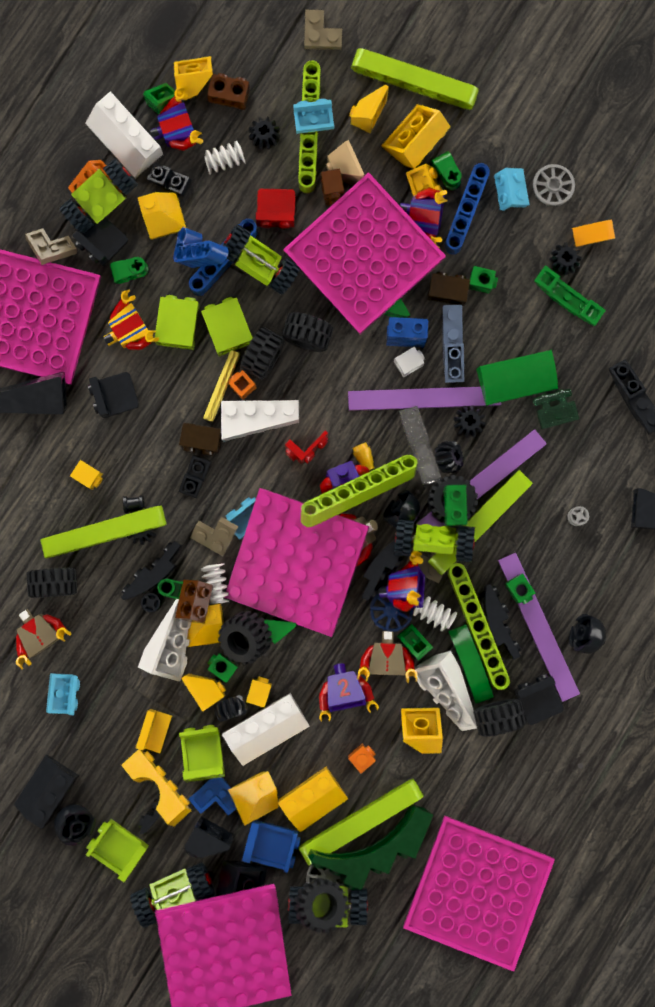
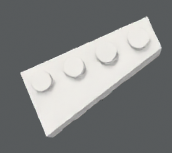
M298 400L221 401V439L223 442L299 423Z

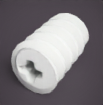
M237 141L234 142V148L228 143L227 150L221 145L220 152L216 148H213L212 154L209 150L205 151L204 158L209 175L212 168L217 173L219 166L226 170V164L233 168V162L240 166V160L242 159L245 163L241 146Z
M224 564L207 565L201 568L202 572L207 573L202 576V579L208 580L206 583L213 585L210 604L229 602V600L223 599L228 596L227 592L222 591L227 588V585L221 583L227 580L226 577L221 576V574L226 572V570L220 569Z
M430 596L424 599L423 608L414 609V616L421 613L420 620L428 617L427 624L434 621V628L440 624L441 632L446 628H450L457 615L456 611L450 615V608L443 611V604L437 607L436 600L430 603Z

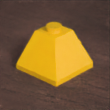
M211 56L174 62L176 87L185 88L182 95L188 94V99L197 96L213 75Z
M384 85L359 100L357 106L353 105L349 113L351 125L371 134L387 102L389 86Z
M155 192L137 197L151 240L177 233L183 227L186 228L176 193Z
M221 604L208 606L205 624L191 622L187 639H189L188 647L221 643L218 641L220 636L218 634L219 630L224 624Z
M187 674L181 678L202 711L226 696L224 693L226 689L221 681L217 682L216 679Z
M401 708L403 742L422 754L442 753L443 736L440 708Z
M268 771L260 772L228 789L244 826L279 807L277 789Z

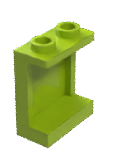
M173 295L160 297L155 337H159V341L155 342L156 345L194 350L198 309H200V304L196 299L185 297L184 300L177 299Z
M228 297L218 305L210 304L204 307L205 310L201 312L219 357L230 353L232 350L235 351L249 345L252 335L237 297Z
M207 725L203 726L201 730L187 728L184 729V732L179 733L184 765L183 780L186 783L225 777L221 736L218 727Z
M111 819L108 823L103 822L97 831L100 833L96 840L93 838L86 847L89 850L86 856H93L119 875L118 879L125 882L149 845Z

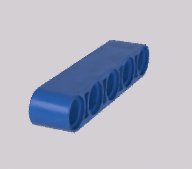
M483 163L475 165L447 236L444 247L449 254H457L461 250L490 171L488 166ZM476 172H482L484 177H478ZM475 189L478 194L472 195L469 190ZM469 206L472 211L465 212L462 207ZM462 223L465 229H458L456 224ZM455 240L459 246L452 247L449 242Z
M244 219L239 225L243 228L253 227L250 235L256 238L258 233L256 223L252 219ZM227 259L222 264L200 267L189 280V286L193 294L196 296L204 295L233 262ZM209 268L216 269L213 275L206 274ZM202 282L203 286L200 289H195L194 284Z

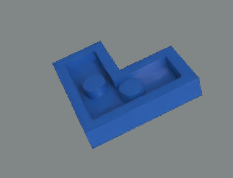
M223 777L209 779L188 799L200 814L215 801L228 816L236 809L228 791L232 787Z

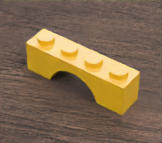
M138 749L122 764V767L134 781L140 783L151 780L158 785L160 801L156 810L168 825L174 827L192 811L188 806L190 803L184 795L180 796L177 793L178 787L174 782L168 781L165 778L166 772L159 765L156 766L153 763L154 757L148 751L143 752Z

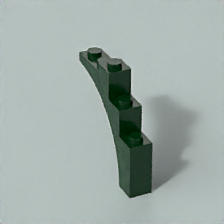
M412 804L408 807L404 817L397 826L383 839L373 845L355 852L341 854L324 853L310 849L308 858L314 867L319 869L323 867L328 868L331 873L340 876L345 887L355 890V888L362 890L370 870L377 874L382 872L389 874L396 855L408 859V857L416 858L433 814L425 808Z

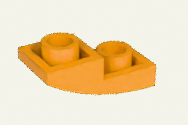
M612 219L572 228L576 247L615 239Z

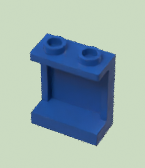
M390 317L389 326H387L386 346L424 348L428 336V319Z
M259 820L253 821L242 861L246 863L253 861L283 869L285 873H288L289 868L293 869L295 857L292 856L293 850L298 849L300 837H297L298 831Z

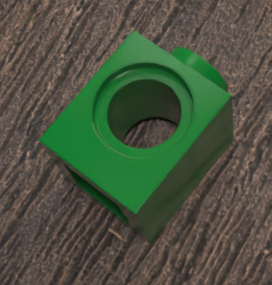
M473 266L469 289L490 294L492 288L495 289L497 285L496 271ZM486 277L488 279V283L482 284L479 281V278Z
M523 573L504 584L517 604L522 602L524 605L533 599L532 595L535 594V591ZM520 584L525 587V593L522 596L516 592V588Z
M221 653L217 656L214 654L207 663L210 665L207 670L225 683L229 681L239 667ZM219 661L226 663L227 669L225 672L218 671L217 663Z

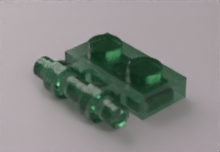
M570 389L556 390V393L549 395L546 393L541 394L540 397L533 399L535 406L541 404L543 406L542 410L537 411L542 430L580 419L575 401L568 403L566 401V397L572 396ZM559 401L560 405L550 407L549 402Z

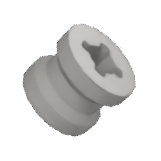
M581 506L572 508L567 515L568 521L573 526L584 525L589 520V512Z

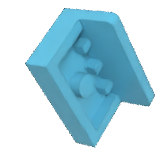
M318 99L316 102L309 103L307 101H300L293 105L297 134L334 129L331 100Z
M505 168L494 175L500 210L530 205L523 169Z
M250 497L241 503L242 507L239 510L235 511L233 509L225 516L226 520L239 526L235 533L239 540L244 537L256 501L255 497L252 499Z
M50 673L47 713L74 715V710L76 711L78 707V700L76 699V691H79L80 687L78 676Z

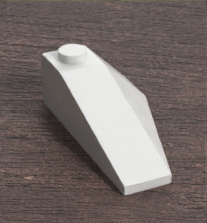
M176 599L145 647L138 668L150 674L180 682L187 665L188 657L185 654L186 646H189L187 635L191 622L175 618L179 599Z
M452 652L436 654L415 666V671L418 674L417 682L424 691L428 690L434 697L433 701L436 704L440 703L446 709V715L461 731L476 729L477 725L471 700L460 666Z

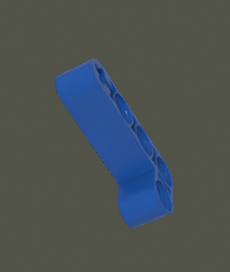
M185 227L181 228L174 250V262L195 268L222 264L226 261L228 256L227 247L212 241L202 242L201 233Z

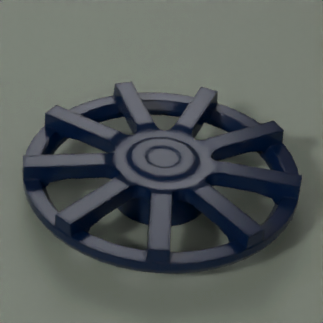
M378 593L372 600L370 615L375 625L380 629L396 632L404 629L410 623L413 616V608L410 609V614L407 616L395 608L390 600L387 603ZM379 599L384 604V607H375L376 600ZM373 610L383 611L384 614L375 619ZM397 616L407 619L406 623L401 626ZM387 617L385 627L378 623L382 618ZM391 619L395 620L398 628H389Z

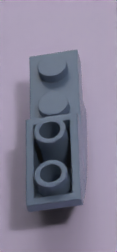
M443 305L442 344L445 383L464 382L462 305Z

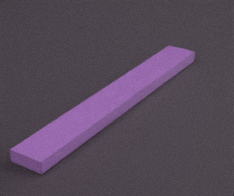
M481 387L348 391L349 411L470 407L471 405L474 407L486 406ZM501 402L488 406H500Z
M535 429L470 480V484L475 487V493H477L478 498L547 444ZM432 512L416 523V525L429 524L437 527L445 525V523L439 522L436 517L434 518Z
M516 553L497 560L507 582L521 573L528 580ZM523 585L517 586V594L520 596L524 595L525 587ZM534 594L532 595L533 599L523 605L521 602L517 605L549 675L553 676L556 682L554 686L560 700L563 702L580 693Z

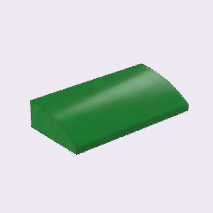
M552 350L479 366L476 369L486 406L558 389L557 372Z

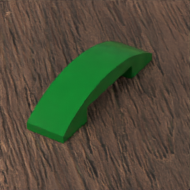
M545 265L534 280L536 285L570 313L595 326L606 310L593 300H587L559 279L560 276Z
M467 625L449 630L448 633L456 649L475 704L493 698L486 672Z

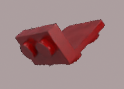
M259 189L256 212L257 227H279L283 229L295 227V191L293 189Z
M325 430L305 452L290 439L285 444L286 455L293 462L297 460L301 465L305 462L308 464L315 457V451L318 448L320 450L323 449L328 443V432Z

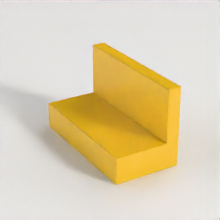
M149 709L136 749H148L161 753L172 715Z

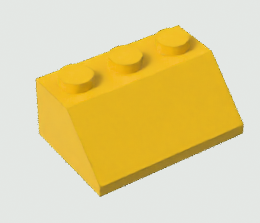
M417 104L381 146L400 163L415 169L433 149L435 144L444 137L450 125L439 110Z
M326 766L278 800V804L291 823L302 832L348 800V797Z

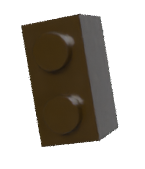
M444 272L432 273L427 300L465 306L470 279H466L463 275H455L453 277L447 276V273Z
M183 423L179 446L184 448L183 451L195 453V450H200L202 454L213 456L214 453L219 454L221 429Z

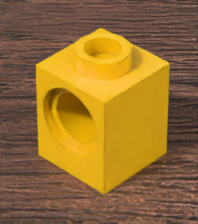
M80 460L70 477L93 490L94 487L97 488L102 482L103 478L101 476L103 474Z
M260 676L257 679L253 678L246 700L247 703L265 708L272 683H268L269 679Z

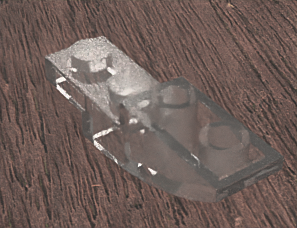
M418 406L399 411L411 454L417 459L416 469L419 472L422 484L440 480L441 475L437 463H435L436 460Z

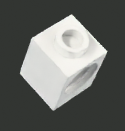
M413 347L394 359V363L404 378L424 365L423 360L425 358L420 350H416Z

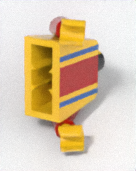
M126 290L121 293V299L110 316L108 324L112 332L103 336L108 346L119 341L123 348L143 350L152 342H158L159 337L153 338V333L156 330L148 331L133 304H129L136 297L135 295L128 297L130 290Z

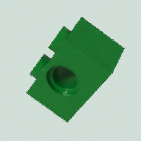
M446 485L444 487L445 526L467 525L466 485Z

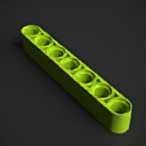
M362 48L357 49L351 69L356 73L467 110L473 109L479 89L471 84Z
M316 61L306 62L303 68L302 101L309 103L316 102L320 98V65ZM311 70L317 72L314 75L308 74V72ZM310 88L316 90L314 93L307 92ZM318 131L300 133L298 180L299 188L303 193L313 192L316 186ZM306 143H312L314 145L312 148L304 147ZM306 161L313 163L310 167L303 165ZM306 179L312 181L310 185H304L302 182Z
M412 455L402 456L305 502L301 507V523L306 527H313L413 479L416 473L417 459Z
M520 470L467 521L466 526L475 527V542L533 484ZM457 531L456 534H455V539H457V541H458V531ZM457 545L454 547L453 554L435 553L428 560V563L440 575H443L456 562Z
M155 506L40 539L44 558H51L167 525L163 507Z
M455 563L448 569V577L489 681L493 687L503 690L510 683L508 673L464 565ZM455 566L459 567L462 571L461 576L458 578L452 574V569ZM463 584L469 588V592L466 595H461L459 592V587ZM470 602L476 606L475 612L471 614L466 610V606ZM480 620L483 623V628L480 631H475L473 625L476 621ZM487 638L490 641V646L488 649H482L481 641ZM491 657H495L497 665L491 668L488 665V660ZM498 675H502L504 683L498 686L495 683V678Z
M410 779L304 842L298 849L306 863L311 865L312 862L308 858L310 849L332 853L414 804L424 795L415 780Z

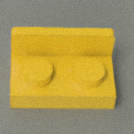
M424 164L406 172L413 197L418 192L427 188L443 191L437 183L436 178H438V174L434 167Z

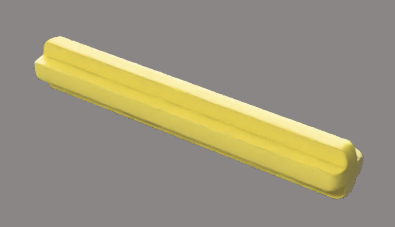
M234 350L230 351L204 414L203 418L209 422H213L228 387V382L239 360L240 353Z

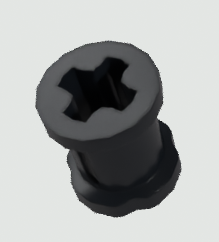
M143 495L136 498L123 496L124 513L145 509Z

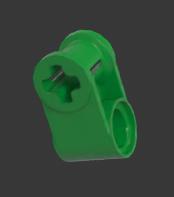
M447 151L431 160L432 167L436 169L444 186L448 190L459 188L462 174L450 152Z
M141 257L119 260L110 264L115 284H122L144 277L149 271L147 263ZM138 264H141L140 270L137 271Z
M163 579L158 584V591L163 596L174 598L175 600L179 599L183 581ZM165 582L172 584V590L169 593H165L162 590V585Z

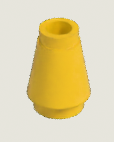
M366 442L352 448L354 451L353 455L360 465L366 466L369 470L375 468L371 448Z

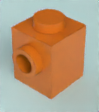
M243 370L240 373L236 372L228 382L242 400L257 388L256 384Z
M362 743L348 755V759L360 773H363L376 761L374 757L376 753L369 745L365 747Z

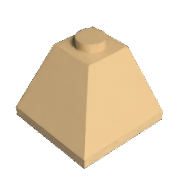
M349 140L345 141L328 155L327 170L340 168L342 182L354 186L364 177L363 170Z

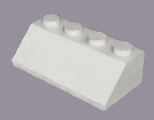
M111 92L96 103L86 121V125L130 174L137 178L163 155L161 147Z
M289 693L227 729L222 735L232 753L243 766L310 726L292 694Z

